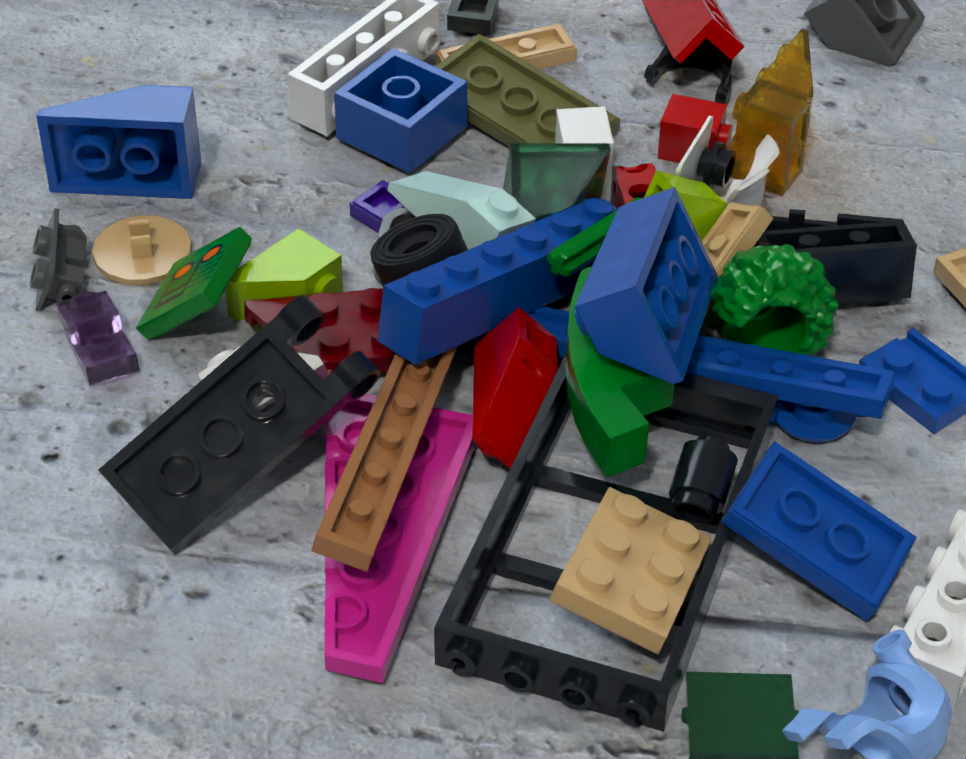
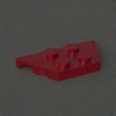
M384 288L306 295L326 315V318L314 336L303 344L292 346V348L298 353L319 356L326 369L331 370V373L347 356L356 351H361L381 373L388 372L396 353L377 341ZM298 296L246 300L244 303L245 322L251 327L258 323L264 327L291 300Z

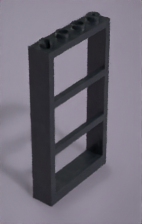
M565 354L434 626L435 665L451 669L453 673L458 675H471L502 684L516 692H529L560 701L574 709H587L615 717L632 726L642 725L664 732L737 534L721 521L768 449L774 431L779 396L686 372L684 380L675 383L672 405L644 416L649 424L699 437L713 436L725 441L727 444L748 449L724 513L716 514L715 520L710 524L688 522L698 530L716 535L690 604L682 603L673 625L681 628L662 679L659 681L472 627L495 575L553 591L564 570L506 554L536 487L596 503L602 501L606 491L611 487L621 493L635 496L644 504L677 520H683L671 511L672 500L670 498L546 466L572 412L567 395Z

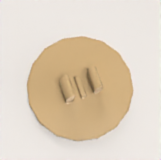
M138 215L121 219L106 227L94 241L92 256L97 270L109 280L125 285H148L164 281L174 262L191 253L192 242L187 230L174 220L161 216Z

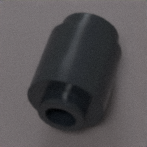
M700 436L696 440L684 443L669 490V497L672 500L670 509L679 518L696 524H710L715 520L716 514L723 511L738 462L737 456L730 450L729 445L725 441L713 436Z

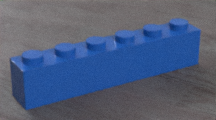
M590 198L575 206L553 213L551 216L527 226H522L508 234L491 241H486L477 247L455 256H450L441 262L412 272L405 277L384 285L377 341L417 365L491 331L518 307L528 314L573 293L582 269L569 277L563 275L559 277L554 276L550 272L551 265L547 260L549 252L616 211V209L606 200Z

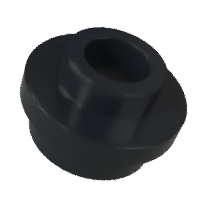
M719 141L713 145L712 149L705 148L699 159L697 176L703 177V182L712 190L715 186L725 189L734 171L736 151L727 149L726 143Z

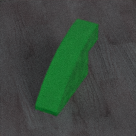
M588 267L582 269L570 304L565 375L567 395L575 425L588 452L605 477L608 478L645 463L649 422L644 416L672 405L675 384L599 354L590 336H585L580 331L575 319L574 306L592 268Z

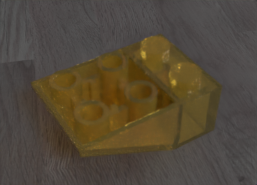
M801 29L789 44L784 43L780 47L774 62L768 68L763 67L760 70L755 84L748 92H742L738 96L733 108V119L737 120V125L729 150L736 151V162L731 178L738 180L746 178L753 165L756 148L766 135L769 134L778 144L779 155L768 167L770 171L767 173L765 191L781 197L801 174L804 165L813 102L808 30Z

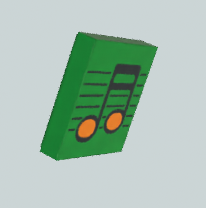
M240 226L174 262L136 329L147 340H153L216 307L250 247L252 238Z

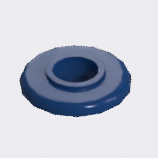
M778 400L775 418L777 425L788 435L803 441L819 443L835 440L846 434L856 420V417L846 412L825 408L815 410L783 400Z

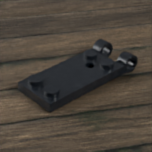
M300 295L291 300L276 317L98 469L104 479L174 555L348 402L360 399L378 381L381 371L361 351H356L347 356L323 380L292 348V346L301 345L314 336L326 318V315L306 295ZM270 394L275 398L273 408L265 412L257 410L255 408L256 399L260 395Z

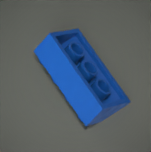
M675 187L618 207L574 306L575 319L580 331L585 336H590L599 354L671 384L684 380L711 299L710 293L718 278V274Z

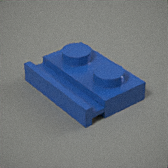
M914 328L907 332V337L899 340L895 338L860 359L859 365L895 371L893 390L889 400L932 434H936L966 414V367Z

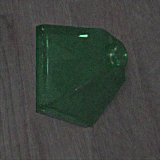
M510 143L503 190L513 196L523 208L536 218L535 222L551 216L553 213L582 203L587 199H601L611 151L609 143Z

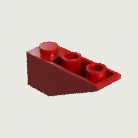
M520 307L474 345L472 439L483 454L489 458L496 457L508 468H511L558 369L557 338Z

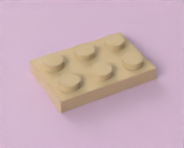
M609 487L557 581L549 601L659 654L712 536L696 529L686 521L677 520L644 504L635 496L621 493Z

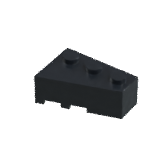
M790 209L789 217L772 216L773 220L754 245L755 247H768L788 244L797 252H809L814 259L819 260L823 264L826 279L836 289L834 297L837 299L838 305L862 301L884 303L891 299L911 298L917 244L903 219L838 213L837 222L805 219L806 210Z

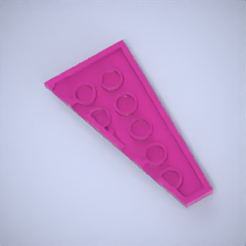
M365 394L354 402H348L325 423V513L377 397L376 395ZM433 407L367 572L325 557L324 656L325 669L327 671L379 683L384 682L476 444L472 439L473 415Z

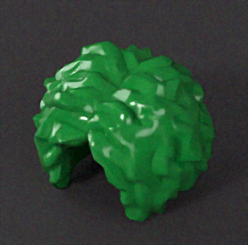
M788 244L768 247L754 246L749 250L736 252L735 256L723 268V274L717 278V284L712 287L710 293L711 299L714 302L712 305L713 313L724 320L721 332L726 340L814 356L819 349L823 350L827 346L826 340L834 330L833 318L837 314L835 309L839 307L837 299L834 297L836 289L826 279L823 264L819 260L814 259L809 252H797Z

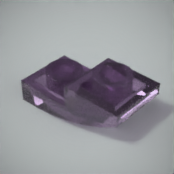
M106 291L79 293L72 297L70 301L56 304L71 348L89 386L140 371L137 354L123 332L119 312Z

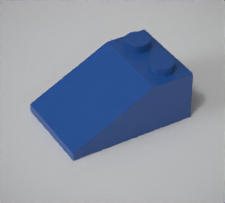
M141 85L38 110L36 118L50 192L178 199L193 198L202 163L193 87Z

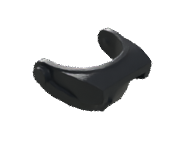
M707 38L682 63L673 58L666 45L654 63L647 66L644 78L647 83L655 85L660 77L668 71L686 67L703 69L713 73L721 80L716 91L715 102L723 104L727 103L731 96L733 60Z

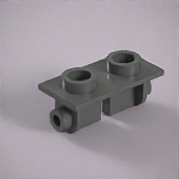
M54 208L48 227L42 225L38 227L33 244V254L40 256V259L37 258L34 263L29 285L30 288L37 289L36 311H41L45 298L56 300L64 306H72L83 296V265L85 262L87 237L81 228L76 225L59 224L60 209Z

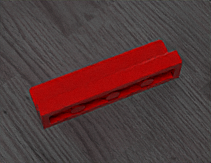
M642 0L671 55L679 63H682L705 38L710 40L731 60L745 47L716 0Z

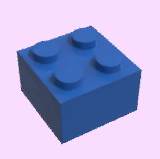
M395 48L390 49L334 92L336 138L410 174L467 127V81Z

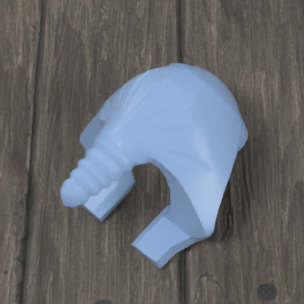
M895 630L881 637L872 647L879 663L870 666L866 672V690L860 706L843 715L830 711L802 708L782 731L789 741L803 743L812 733L818 731L825 735L826 744L832 748L845 750L850 748L863 759H934L942 750L947 740L949 723L952 717L950 699L946 689L936 676L916 662L909 650L912 642L904 630Z

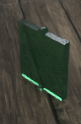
M686 671V707L682 709L681 721L687 724L689 759H799L798 742L789 741L782 731L799 713L794 708L792 674Z

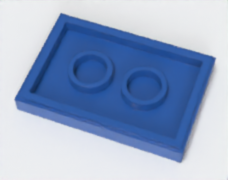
M775 441L766 451L721 521L727 527L865 621H868L877 611L917 538Z

